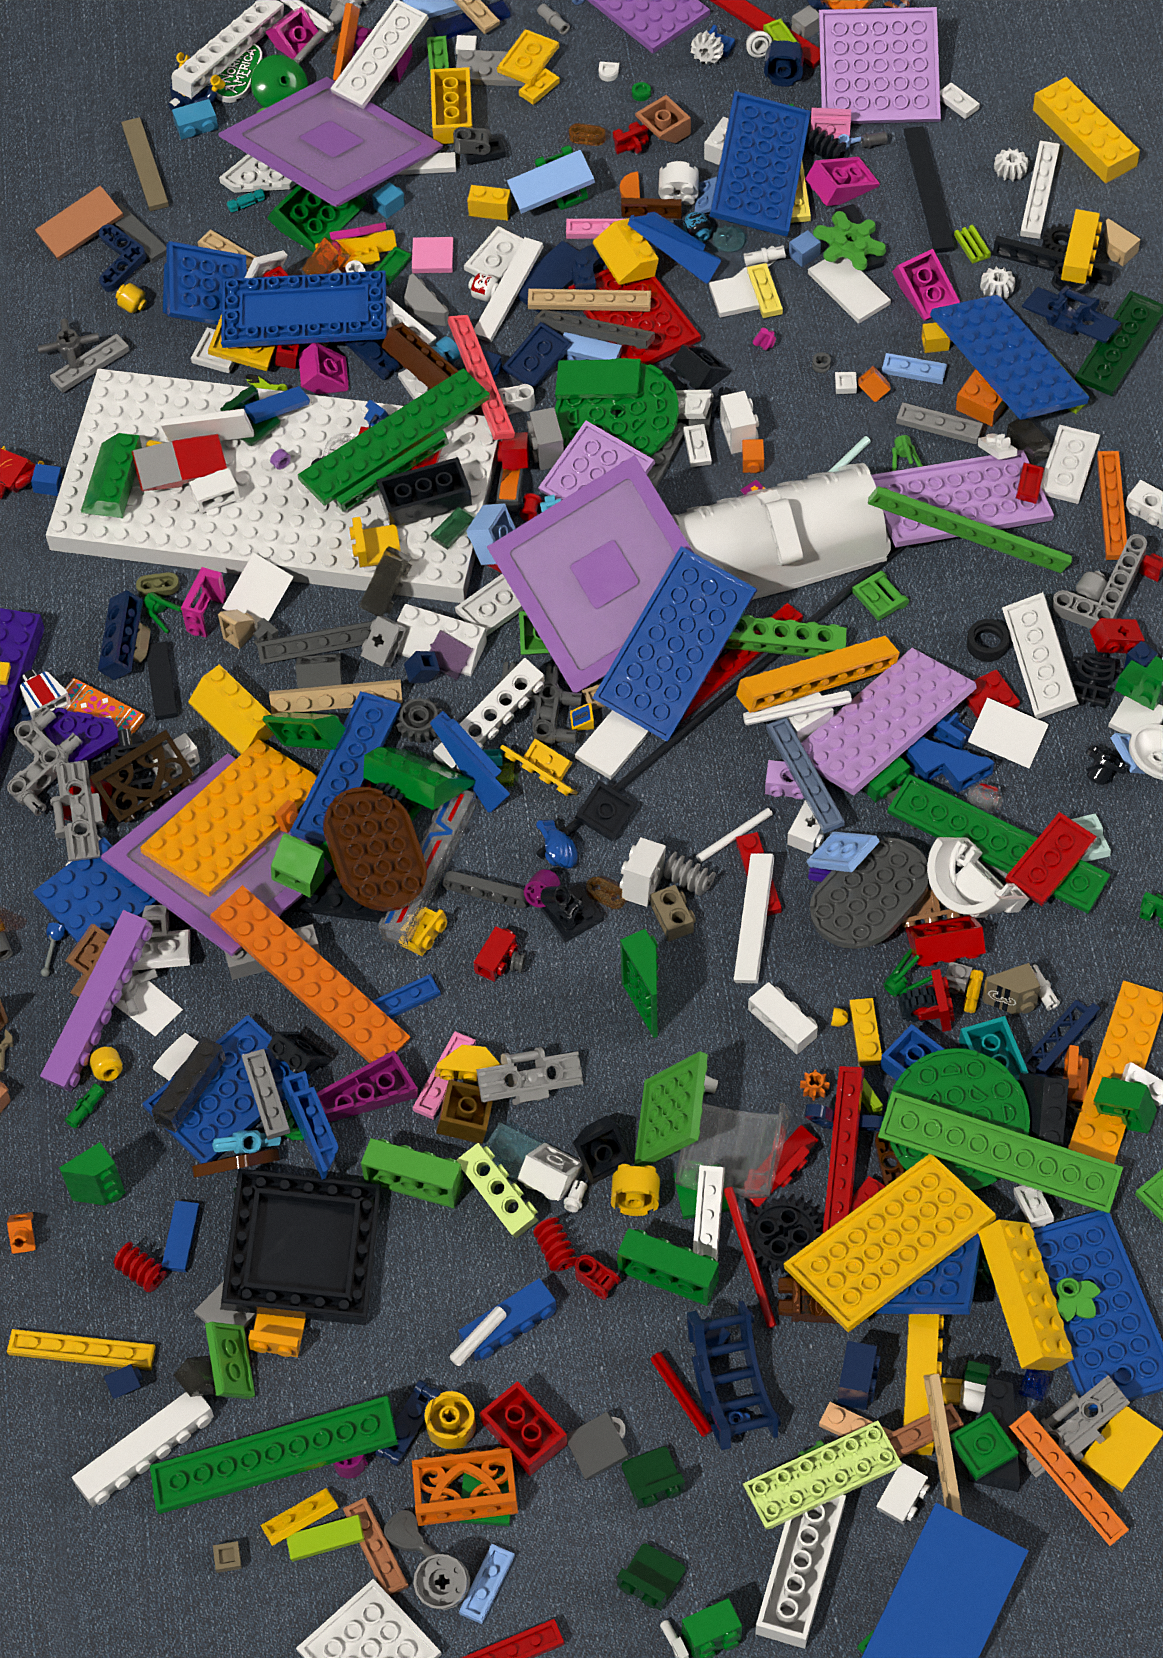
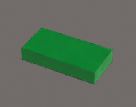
M395 246L374 271L385 270L386 284L390 285L412 260V254Z

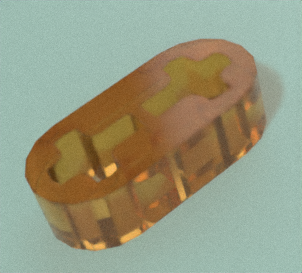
M576 123L569 127V139L577 144L600 146L606 141L605 130L600 126Z
M592 877L587 881L586 893L591 899L614 910L620 909L625 905L626 900L622 898V889L600 877ZM600 885V890L592 891V886ZM620 896V900L612 901V897Z

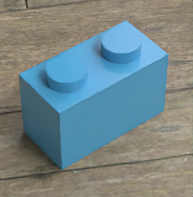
M209 99L172 109L174 123L181 140L218 129L216 114Z

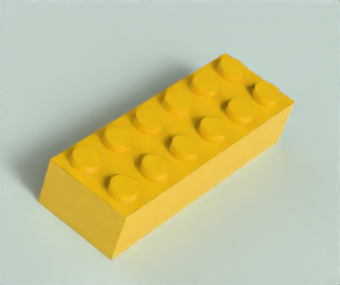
M1067 77L1035 93L1033 111L1105 184L1137 167L1140 150Z
M999 1219L981 1229L978 1234L1021 1368L1053 1371L1074 1360L1071 1344L1067 1339L1064 1323L1059 1315L1056 1298L1052 1293L1049 1277L1045 1272L1041 1260L1042 1256L1038 1250L1034 1231L1030 1223Z

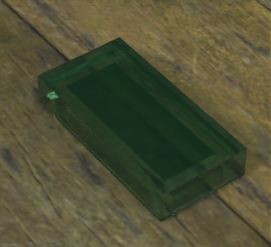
M458 507L431 534V539L448 550L466 532L474 517Z

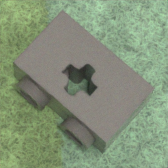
M377 616L370 626L371 632L368 639L362 645L363 651L361 656L382 667H391L407 627L387 617Z

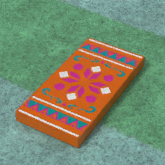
M75 678L65 688L71 705L63 708L67 711L87 713L99 718H110L116 723L119 730L130 729L131 734L136 732L146 719L145 714ZM119 742L113 745V747H117L119 745Z

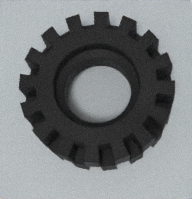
M1060 223L1058 227L1055 224L1051 228L1048 227L1046 232H1044L1042 247L1066 253L1068 244L1058 245L1054 241L1062 240L1067 243L1069 242L1071 228H1068L1069 225L1065 224V227H1062V223Z

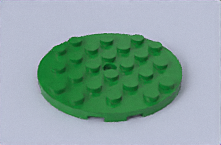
M641 363L638 398L557 399L555 412L563 438V445L566 448L583 423L588 421L650 457L662 448L673 434L679 418V402L672 382L663 375V372L651 364ZM619 409L622 412L616 417V415L612 414L614 410Z
M954 1048L930 1053L908 1067L898 1078L892 1089L893 1092L1027 1136L1029 1134V1108L1019 1082L1000 1062L974 1050ZM889 1142L895 1157L906 1171L928 1155ZM936 1157L971 1191L987 1187L1001 1179Z

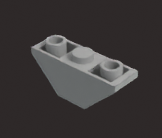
M413 273L409 275L404 296L406 311L421 324L447 326L449 315L447 307L444 304L441 305L436 295L426 288L422 279H418Z

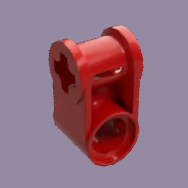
M582 1255L575 1262L576 1279L603 1300L607 1299L608 1292L612 1287L621 1281L614 1271L605 1267L590 1255ZM583 1266H588L592 1270L590 1272L584 1273L580 1270V1268Z

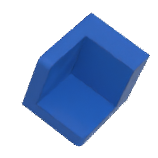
M36 464L31 480L33 492L58 496L63 480L61 467Z

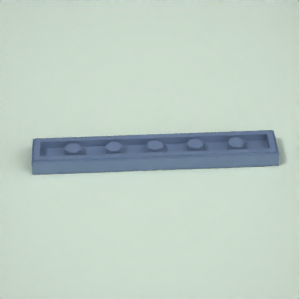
M787 717L767 724L766 729L823 833L844 826V819Z

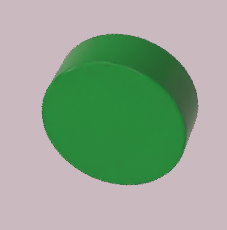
M644 82L634 84L632 86L633 99L640 102L648 100L651 97L650 85Z

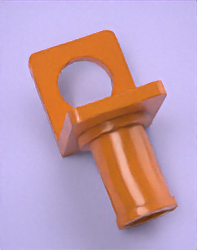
M33 1212L10 1215L8 1218L7 1227L11 1252L13 1254L34 1251L36 1249L32 1227Z

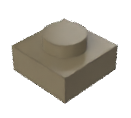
M238 1541L213 1545L215 1570L217 1573L242 1569Z

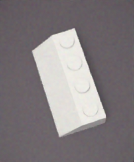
M408 604L404 605L397 619V623L407 627V630L396 654L410 658L415 651H435L439 667L467 676L472 675L487 643L486 628Z

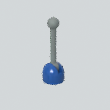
M48 923L46 935L51 942L45 967L41 970V974L44 977L50 975L49 966L55 941L61 940L65 933V926L58 923Z

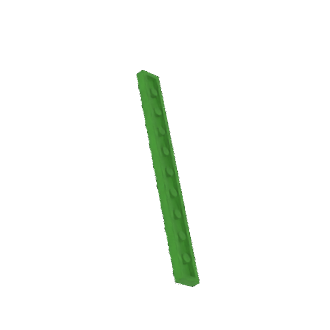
M878 486L868 497L869 505L1058 573H1062L1071 564L1072 556L1062 551L1037 544L1023 537H1018L984 523L976 522L965 516L940 509L926 502L893 492L887 488Z

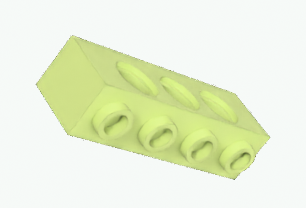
M477 1143L456 1161L461 1164L462 1170L511 1235L517 1239L539 1221L535 1216L538 1211L530 1201L527 1203L523 1201L520 1196L524 1193L516 1183L511 1185L507 1179L509 1173L502 1164L499 1166L495 1164L492 1159L496 1156L488 1146L483 1148ZM485 1165H489L490 1172L486 1176H480V1169ZM504 1184V1191L499 1195H495V1186ZM517 1202L518 1210L515 1213H509V1205Z

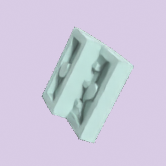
M1096 814L1071 819L1097 836L1095 843L1081 860L1087 862L1110 856L1111 850L1103 836V827Z

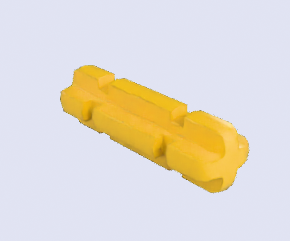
M971 971L963 1007L965 1012L975 1013L983 980L982 971Z

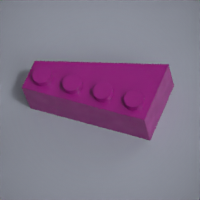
M393 1050L317 1092L328 1122H333L418 1098V1088Z

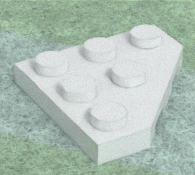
M249 154L219 177L220 183L234 193L253 192L257 189H262L263 191L291 189L297 184Z

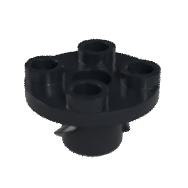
M1091 744L1086 754L1095 760L1092 766L1086 768V771H1088L1087 777L1092 782L1098 785H1105L1106 782L1110 783V775L1113 770L1121 774L1126 773L1128 765L1122 762L1119 757L1112 753L1107 755L1102 752L1101 748Z

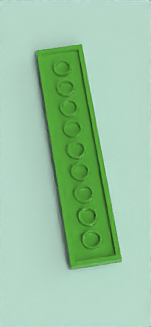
M893 1091L877 1137L1108 1214L1123 1170L1121 1166Z

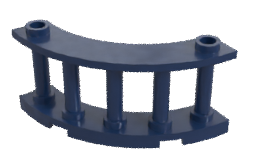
M743 1300L738 1301L739 1314L705 1321L704 1319L701 1320L697 1311L687 1312L689 1342H694L696 1352L695 1356H691L695 1377L705 1413H711L714 1424L711 1425V1429L721 1450L731 1448V1437L734 1434L768 1427L772 1437L778 1438V1427L781 1426L780 1416L778 1412L774 1411L770 1403L757 1362L752 1334L754 1315L752 1310L746 1307ZM740 1324L741 1341L709 1348L706 1346L705 1334H707V1331ZM744 1350L747 1369L715 1376L711 1374L708 1362L710 1357ZM750 1378L755 1395L727 1402L718 1400L715 1391L717 1385ZM758 1405L763 1417L731 1424L727 1422L724 1412Z

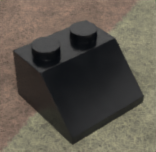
M682 345L670 364L676 370L675 374L683 379L686 378L690 382L689 385L695 390L711 389L732 371L707 349L699 346Z

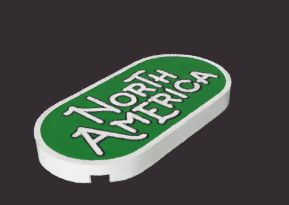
M254 44L218 75L225 82V87L217 90L216 98L219 101L233 103L237 102V99H243L248 95L251 89L252 72L255 66L263 59L262 51L258 45Z

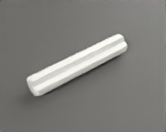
M499 1306L495 1307L450 1355V1360L455 1365L461 1366L506 1318V1312Z

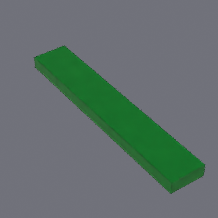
M443 429L338 496L336 500L341 511L345 512L378 490L377 479L406 472L447 446L449 443L446 433Z

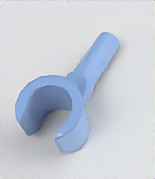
M841 134L838 137L840 143L846 142V150L850 148V144L861 142V136L849 138L848 135Z

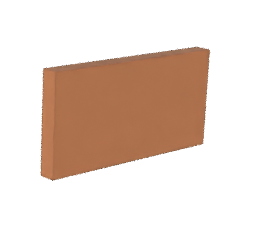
M100 185L39 226L35 231L59 261L99 234V229L106 224L112 225L124 217V215Z

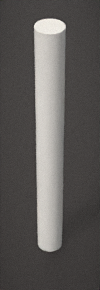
M766 808L697 854L698 861L703 862L736 840V837L742 836L772 816V811Z

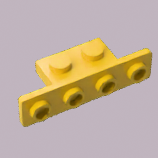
M394 230L315 244L319 264L338 260L340 268H345L346 264L350 261H359L365 265L373 264L376 261H380V252L391 251L395 246L397 247Z
M534 739L524 757L509 747L501 745L500 749L505 751L504 756L513 762L519 760L523 763L521 767L530 773L538 772L541 774L539 779L549 785L551 782L558 785L556 790L566 796L569 793L577 795L578 792L562 782L563 777L573 763L572 761L537 739Z

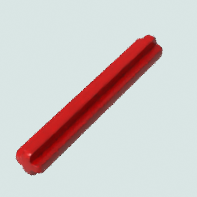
M661 1352L654 1354L650 1358L651 1362L700 1435L705 1437L712 1432L711 1425Z

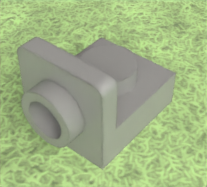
M954 962L949 963L946 975L944 976L947 977L949 993L965 995L972 967Z

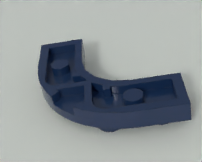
M594 245L580 250L573 260L572 278L575 290H594L596 288L593 269L595 266L605 262Z

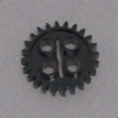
M783 1197L781 1203H778L773 1198V1205H769L764 1201V1209L756 1207L757 1215L750 1213L749 1220L751 1222H746L747 1234L756 1262L758 1263L762 1260L763 1269L771 1265L772 1273L778 1267L781 1274H784V1263L823 1234L820 1233L822 1225L816 1224L818 1216L811 1217L812 1208L804 1210L803 1202L796 1206L795 1199H792L790 1204H788L785 1197ZM791 1218L794 1221L792 1223H785L783 1219ZM769 1228L773 1232L765 1234L761 1230ZM802 1237L806 1241L802 1243H797L794 1239ZM775 1248H782L784 1252L778 1254L773 1250Z

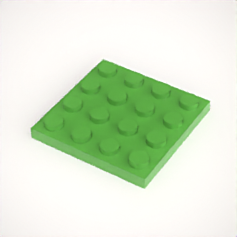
M699 1051L644 1081L635 1166H648L698 1141L700 1136V1119L703 1112L702 1101L705 1092L704 1083L708 1068V1054Z

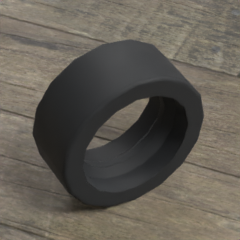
M993 619L979 620L971 625L968 631L967 649L975 659L980 661L992 662L999 660L1008 649L1009 633L1001 622ZM981 633H992L1000 638L1001 643L997 647L984 648L975 642V637Z

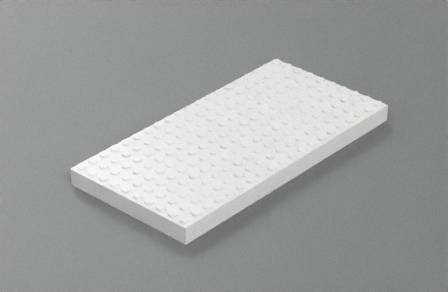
M97 369L46 532L50 550L192 569L204 567L218 572L239 575L242 574L254 552L292 575L293 582L462 603L466 600L476 557L474 547L467 536L466 530L481 507L488 505L498 462V441H502V439H493L485 416L466 414L444 428L443 431L447 435L449 444L442 448L438 461L442 462L456 457L459 458L471 489L472 505L396 526L402 556L401 561L360 567L358 557L353 556L352 544H356L355 539L351 540L349 527L353 526L352 518L361 517L362 529L389 525L378 490L350 509L342 512L336 499L324 506L298 480V474L310 467L313 460L324 458L357 437L361 426L372 427L364 419L368 412L365 407L367 401L306 394L310 399V404L278 415L277 417L280 419L281 425L254 446H248L240 438L220 441L226 466L230 469L238 486L240 499L200 514L192 497L189 483L177 488L142 491L136 472L123 518L81 513L102 442L117 433L139 435L142 448L146 447V443L149 440L161 443L169 442L161 427V419L221 412L220 408L226 402L231 401L248 387ZM257 388L259 400L283 392ZM376 403L385 409L389 415L403 407ZM284 449L291 456L290 463L285 468L278 470L270 463V457L275 451Z

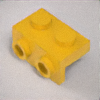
M423 907L398 940L400 946L423 956L433 946L438 934L442 933L446 928L447 919L444 911L439 909L436 913Z

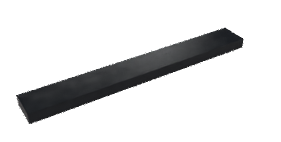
M924 126L904 128V137L933 250L935 253L954 251L955 246Z

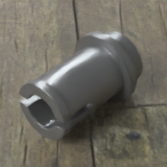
M885 131L874 134L865 133L861 136L863 148L870 149L871 146L887 143Z

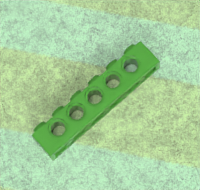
M744 615L735 628L740 630V633L733 631L724 647L728 649L816 657L837 649L846 648V627H840L836 624L828 626L819 625L816 622L799 623L795 620L780 621L770 617L761 619ZM754 631H759L762 635H757ZM775 633H780L784 637H778ZM801 635L805 640L799 639L797 636ZM819 638H824L827 642H822Z

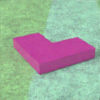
M376 223L330 232V237L332 240L385 231L386 223Z

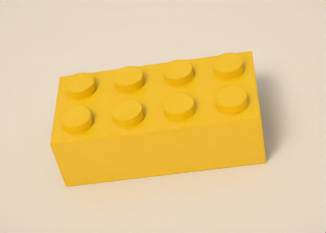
M470 68L430 69L433 139L441 144L454 143L453 133L456 128H472Z

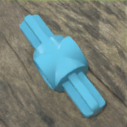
M240 1130L233 1133L232 1137L213 1139L212 1147L214 1152L234 1151L236 1154H251L260 1151L261 1147L280 1145L281 1136L268 1140L266 1133H260L258 1130ZM249 1136L250 1144L244 1147V1139Z

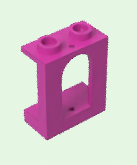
M201 567L181 606L186 631L194 636L207 637L208 635L203 614L210 600L224 604L227 598L221 572ZM201 587L202 594L195 608H191V605Z

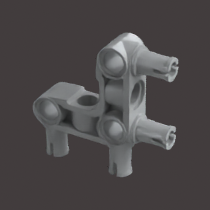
M48 707L34 720L22 721L16 725L14 734L30 754L34 753L35 757L33 758L34 761L23 771H19L7 786L9 793L21 805H26L36 816L42 814L37 807L43 812L46 810V805L36 796L57 778L56 764L68 763L69 755L83 743L72 733L59 746H55L43 734L42 730L56 718V715Z

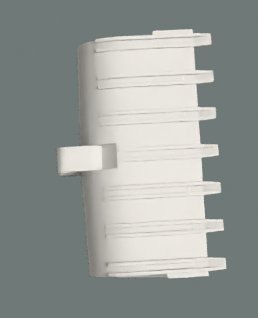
M864 463L844 465L838 467L839 471L815 473L808 475V479L779 483L776 487L750 491L743 496L721 499L713 505L696 506L686 509V513L671 515L693 552L755 587L757 592L753 599L792 590L887 561V555L891 550V542L886 532L883 509L868 504V497L876 489V485L869 468Z

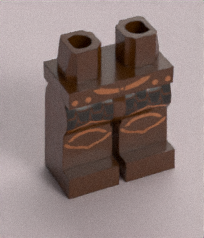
M780 1277L778 1279V1293L791 1294V1299H779L778 1315L791 1316V1322L839 1324L793 1277Z

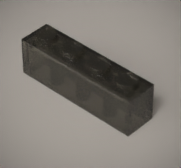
M202 1036L151 1110L155 1123L174 1133L177 1131L225 1061L226 1057L222 1045Z

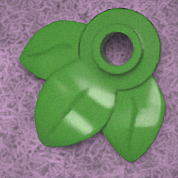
M1073 1278L1060 1280L1056 1288L1059 1297L1057 1309L1060 1316L1067 1322L1071 1321L1075 1314L1084 1319L1094 1318L1096 1308L1092 1299L1100 1294V1289L1094 1283L1087 1280L1080 1282ZM1070 1288L1073 1291V1293L1068 1294L1064 1291V1289Z

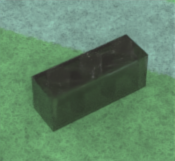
M388 546L381 557L359 607L376 616L383 617L386 613L390 614L395 604L392 599L395 594L399 595L404 585L401 583L403 575L407 577L412 568V565L409 564L412 557Z

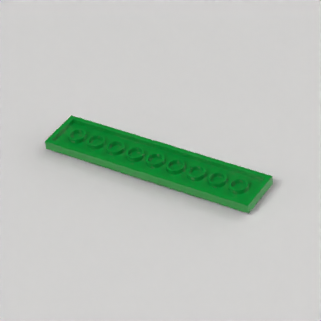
M463 368L300 472L298 480L325 506L426 439L488 401L490 393Z
M910 774L887 809L888 814L936 838H968L983 852L978 858L979 860L1007 874L1037 839V837ZM1080 860L1051 896L1089 914L1107 884L1110 874Z
M384 1396L150 1465L156 1511L158 1514L166 1513L397 1445L398 1439L390 1399L388 1396Z

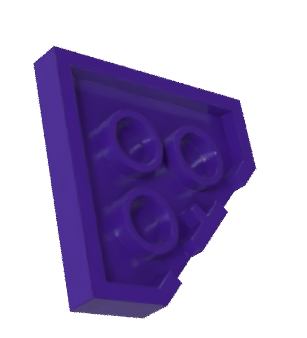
M59 707L52 711L56 718L44 728L49 740L55 746H59L72 733L83 742L69 755L68 763L88 761L119 742L117 734L119 729L112 719L94 717L91 714L82 712H71Z

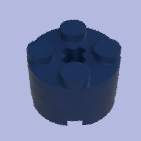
M785 40L772 41L765 54V77H768L774 85L781 87L791 86L793 82L801 79L804 66V52L801 49V45L798 42Z

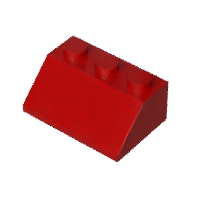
M970 915L906 927L913 958L919 955L916 963L923 967L932 966L935 964L934 962L939 961L946 963L955 962L957 958L962 957L973 959L979 957V954L986 953L983 927L975 917Z

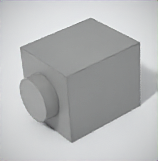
M810 5L792 16V31L804 39H808L819 31V13Z

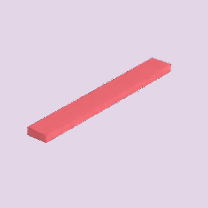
M449 316L448 324L467 372L490 393V399L480 406L493 439L514 438L513 426L469 316Z

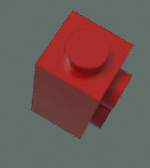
M495 926L473 962L476 974L493 982L496 981L499 975L502 976L507 968V961L510 957L512 958L513 952L518 950L516 935L512 931Z

